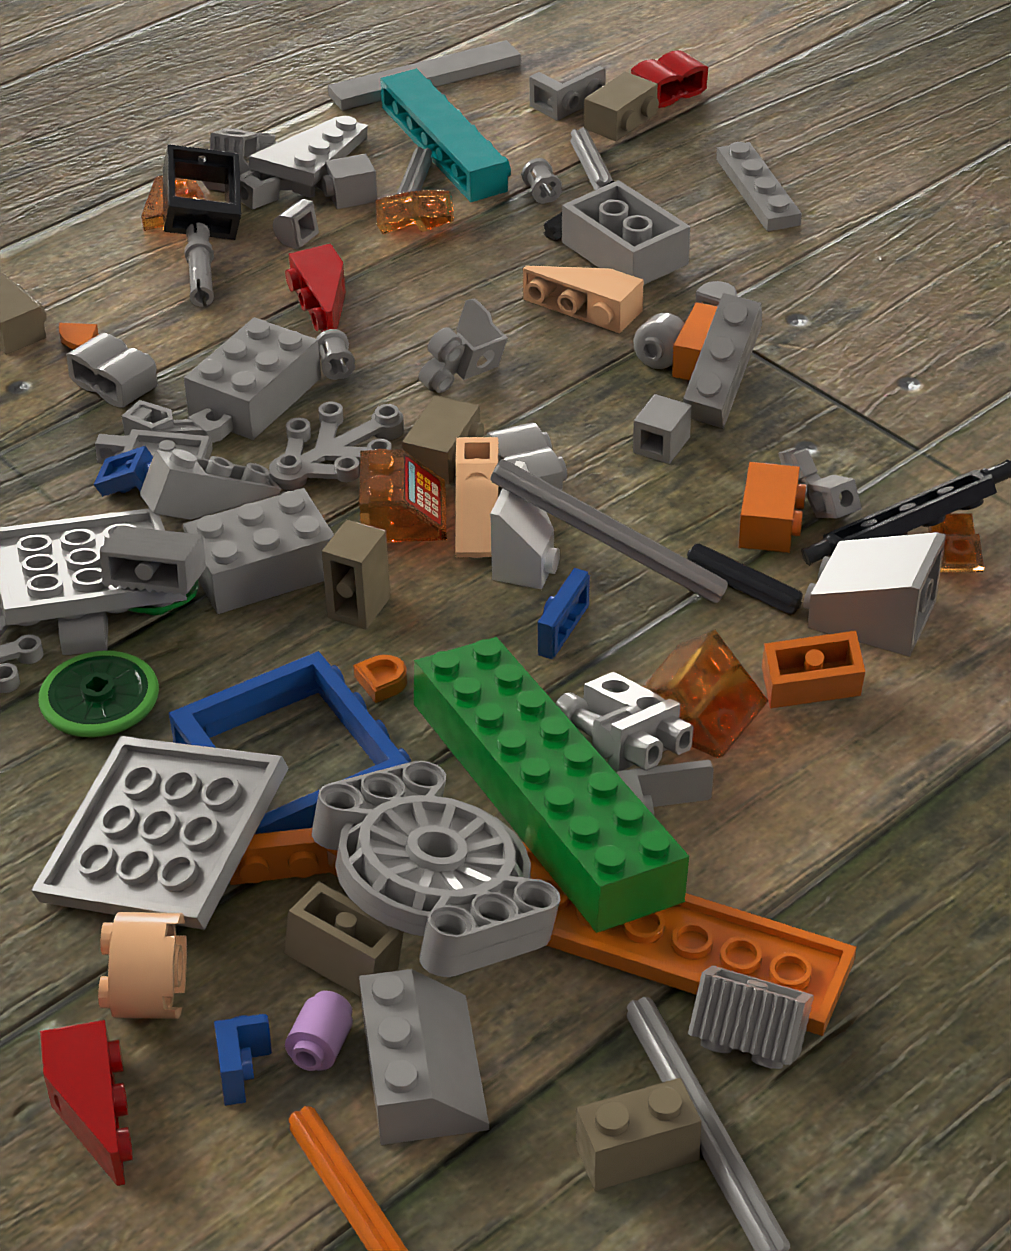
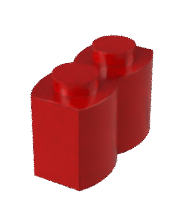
M681 50L668 52L658 60H644L631 69V74L658 84V108L670 106L680 98H691L699 95L707 89L708 67Z

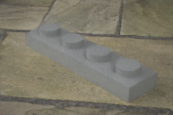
M734 142L729 146L717 147L716 160L767 232L801 226L802 213L750 142Z

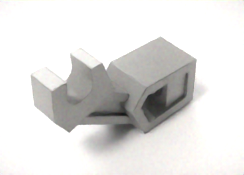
M249 170L240 175L241 202L252 210L279 200V191L292 190L294 193L309 198L315 196V187L323 191L321 180L314 186H309L254 170Z
M139 400L122 415L125 435H130L132 429L210 436L212 443L225 438L233 430L232 416L224 414L219 420L214 421L213 410L210 408H205L189 416L188 419L173 420L171 409Z
M790 448L778 453L781 465L800 467L798 484H806L805 496L817 518L837 519L862 509L855 479L838 475L821 478L816 473L818 471L808 449L797 451V448ZM840 493L842 494V500H841V501H840V499H839Z

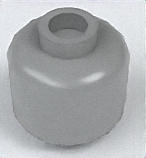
M659 313L649 318L635 333L633 343L637 357L646 366L653 369H665L672 366L673 345L685 323L678 316L671 313Z

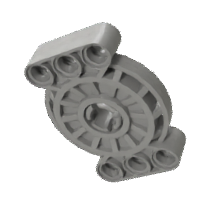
M413 761L324 785L319 790L312 827L314 841L324 848L338 850L335 867L339 883L348 897L360 909L387 926L409 934L424 936L420 951V963L429 973L441 977L457 976L540 949L548 944L560 903V893L550 883L530 879L531 862L526 847L515 832L501 820L476 806L443 797L446 773L441 767L427 761Z

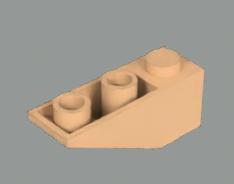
M525 266L523 268V300L619 334L643 311V279L609 268Z
M498 437L456 438V557H492L490 513L499 497V486L492 483L490 478L499 462Z

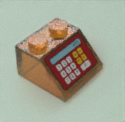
M402 449L360 451L359 508L361 524L386 530L387 542L447 540L445 480Z

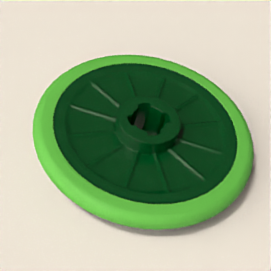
M119 651L89 652L63 662L46 677L39 692V707L44 718L53 727L64 733L80 737L108 736L134 726L148 715L158 698V679L147 663L131 654Z

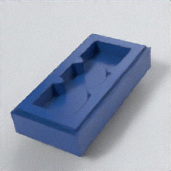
M574 568L555 597L550 596L546 601L543 615L538 621L539 656L553 659L588 608L590 575H588L587 571Z

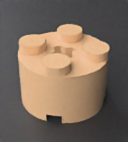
M118 912L114 922L103 923L100 938L102 955H109L108 976H101L99 982L98 1000L100 1008H110L114 1018H180L182 1007H172L174 993H185L187 936L176 935L175 924H185L183 913Z

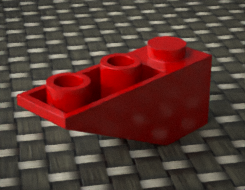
M331 243L289 253L290 269L285 271L287 285L291 292L296 291L302 310H308L314 329L316 331L321 330V332L329 329H338L346 295L342 259Z
M105 1020L40 1031L43 1075L51 1107L117 1186L125 1185L123 1162L133 1160V1151L129 1127L120 1128L119 1117L128 1115L124 1082L115 1084L114 1073L124 1072L119 1039L109 1041Z

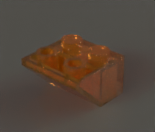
M715 629L680 643L642 686L665 700L672 699L680 703L679 719L693 726L692 747L716 758L723 757L769 701Z

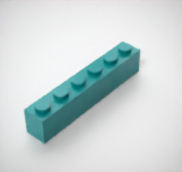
M417 68L380 78L382 108L418 147L423 149L428 147L431 149L432 162L470 203L508 192V177L511 175L508 159L502 156L493 147L492 143L486 140L477 130L476 126L471 124L462 115L461 111L456 109L447 100V97L433 86L431 80L427 79Z

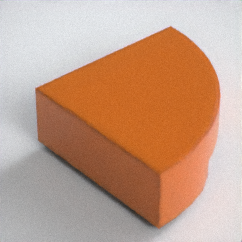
M59 323L61 343L73 350L99 335L97 324Z

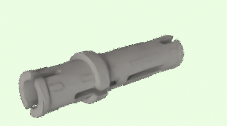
M196 223V233H194L193 224L186 230L188 244L185 247L184 253L189 264L190 301L196 306L204 307V296L206 297L207 306L214 300L211 273L214 251L209 243V228L203 223Z

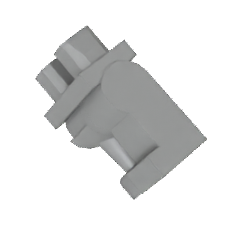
M615 672L585 683L583 698L568 692L563 694L555 703L578 730L580 729L592 737V746L602 757H610L608 764L615 771H622L633 765L648 770L658 765L662 759L663 751L669 750L680 755L689 751L692 747L693 726L679 719L680 703L672 699L665 700L654 692Z

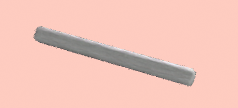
M501 459L491 474L490 480L492 483L710 602L718 603L723 597L728 585L725 579L513 463Z
M645 996L639 1000H632L627 1005V1019L661 1081L666 1082L681 1077L702 1121L700 1152L755 1251H789L790 1243L654 1001Z

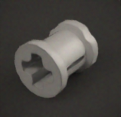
M543 158L530 160L525 164L521 173L523 182L532 188L531 194L533 198L541 204L555 201L562 192L560 179L552 174V166ZM532 171H533V172L535 173V175L537 176L536 178H534L533 175L531 174ZM548 184L552 187V191L548 188Z
M329 329L320 333L316 339L318 340L323 374L332 380L347 378L355 369V359L348 350L349 342L346 334L337 329Z

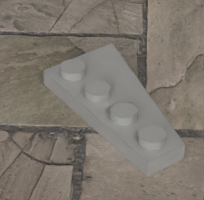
M349 116L335 117L250 155L248 169L314 186L321 180L322 176L326 175L325 161L344 158L367 138L368 125L358 123L356 119Z

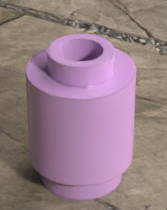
M320 991L304 1003L285 1041V1049L297 1066L308 1071H321L333 1066L353 1025L352 1007L347 999L332 991Z

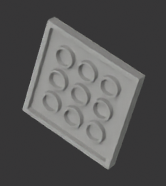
M148 508L0 527V600L6 625L30 626L38 623L40 620L55 618L73 620L90 613L105 611L109 613H122L133 607L148 605L164 607L177 601L187 600L186 595L183 596L180 592L174 595L171 591L166 594L163 591L157 593L153 589L149 593L146 589L140 591L137 587L132 591L129 587L123 589L119 585L115 589L112 585L106 587L102 583L100 546H103L104 541H107V537L110 538V534H113L117 525L165 530L160 515L153 514L151 509Z
M120 736L31 891L41 903L116 915L118 912L183 913L185 924L175 925L205 930L289 768L283 757L279 755Z

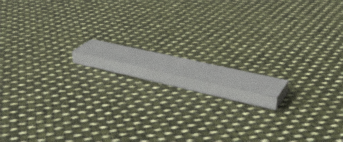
M505 40L328 85V93L331 99L343 111L382 101L380 78L417 68L427 79L431 80L434 87L519 66L521 65V54Z

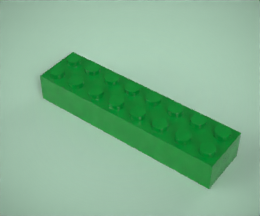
M497 637L482 639L476 643L448 651H440L434 655L414 660V706L596 933L685 902L689 855Z

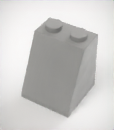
M935 532L839 541L832 556H825L819 568L817 584L810 583L807 588L803 607L809 609L807 628L828 634L856 631L860 643L910 657L936 603L946 535Z

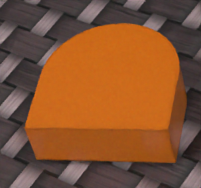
M378 655L353 665L354 677L375 703L399 694L407 685L406 665L396 656Z

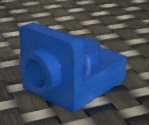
M142 446L106 458L94 482V486L102 497L116 492L125 493L135 486L141 491L153 459L152 454L146 446Z
M266 1014L241 1015L232 1019L214 1021L225 1106L246 1103L244 1081L254 1079L252 1058L272 1053L269 1021Z

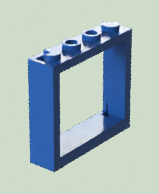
M319 651L169 712L173 743L216 748L210 740L211 737L319 693L375 764V766L345 779L411 762L407 752L403 748L397 749L390 740L389 733L383 722L379 719L375 721L368 713L361 695L358 692L352 693L347 687L340 669L336 665L330 666ZM319 790L265 813L255 834L312 828Z

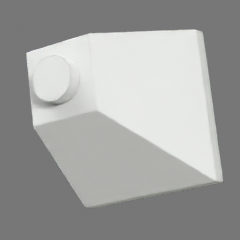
M516 461V466L529 472L525 462ZM502 489L490 513L492 580L542 590L549 573L555 574L559 564L560 550L559 548H554L553 526L546 511Z

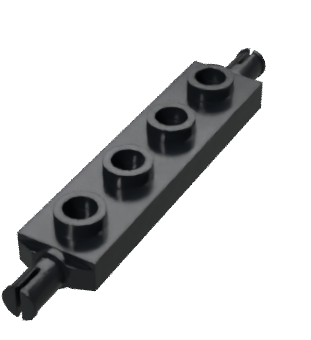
M1007 459L1005 462L988 469L972 470L824 534L822 541L801 549L803 559L810 566L812 563L822 560L825 556H832L839 541L908 535V531L920 526L930 527L942 523L946 519L945 515L959 509L970 510L979 507L984 503V498L997 493L995 484L1011 478V461Z

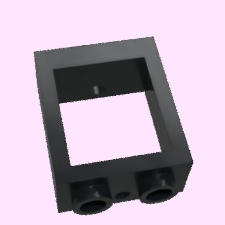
M168 144L163 165V232L186 234L187 228L193 224L194 233H196V223H203L209 228V237L236 240L241 219L239 153ZM175 178L225 184V202L176 197Z

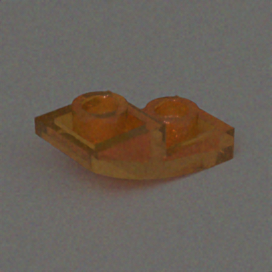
M410 191L375 200L377 226L382 234L402 229L414 223L417 224L421 232L454 221L453 199L450 191Z
M950 513L945 515L946 519L942 523L928 527V533L938 532L946 535L941 572H983L984 562L980 536L975 534L972 513Z

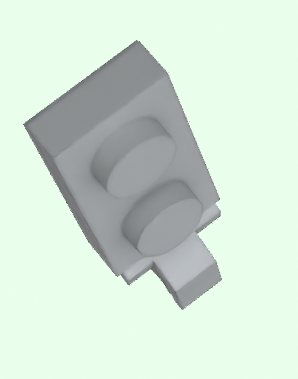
M132 429L130 435L125 436L99 434L95 442L97 463L101 464L104 463L106 458L142 446H146L152 456H154L156 450L172 452L174 449H180L193 454L195 457L209 459L213 450L212 438L210 436Z

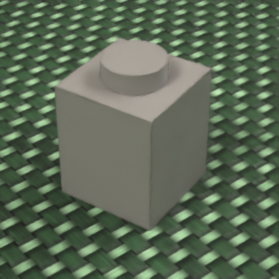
M366 153L325 161L326 175L321 177L324 195L331 197L336 209L378 202L376 170Z
M654 394L634 419L633 453L670 464L690 438L692 405Z

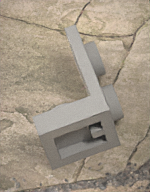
M598 66L563 84L541 72H537L529 76L530 107L558 121L584 108V98L606 84V69Z
M710 760L654 766L648 770L636 768L617 771L619 777L653 815V807L704 801L712 797L714 769Z

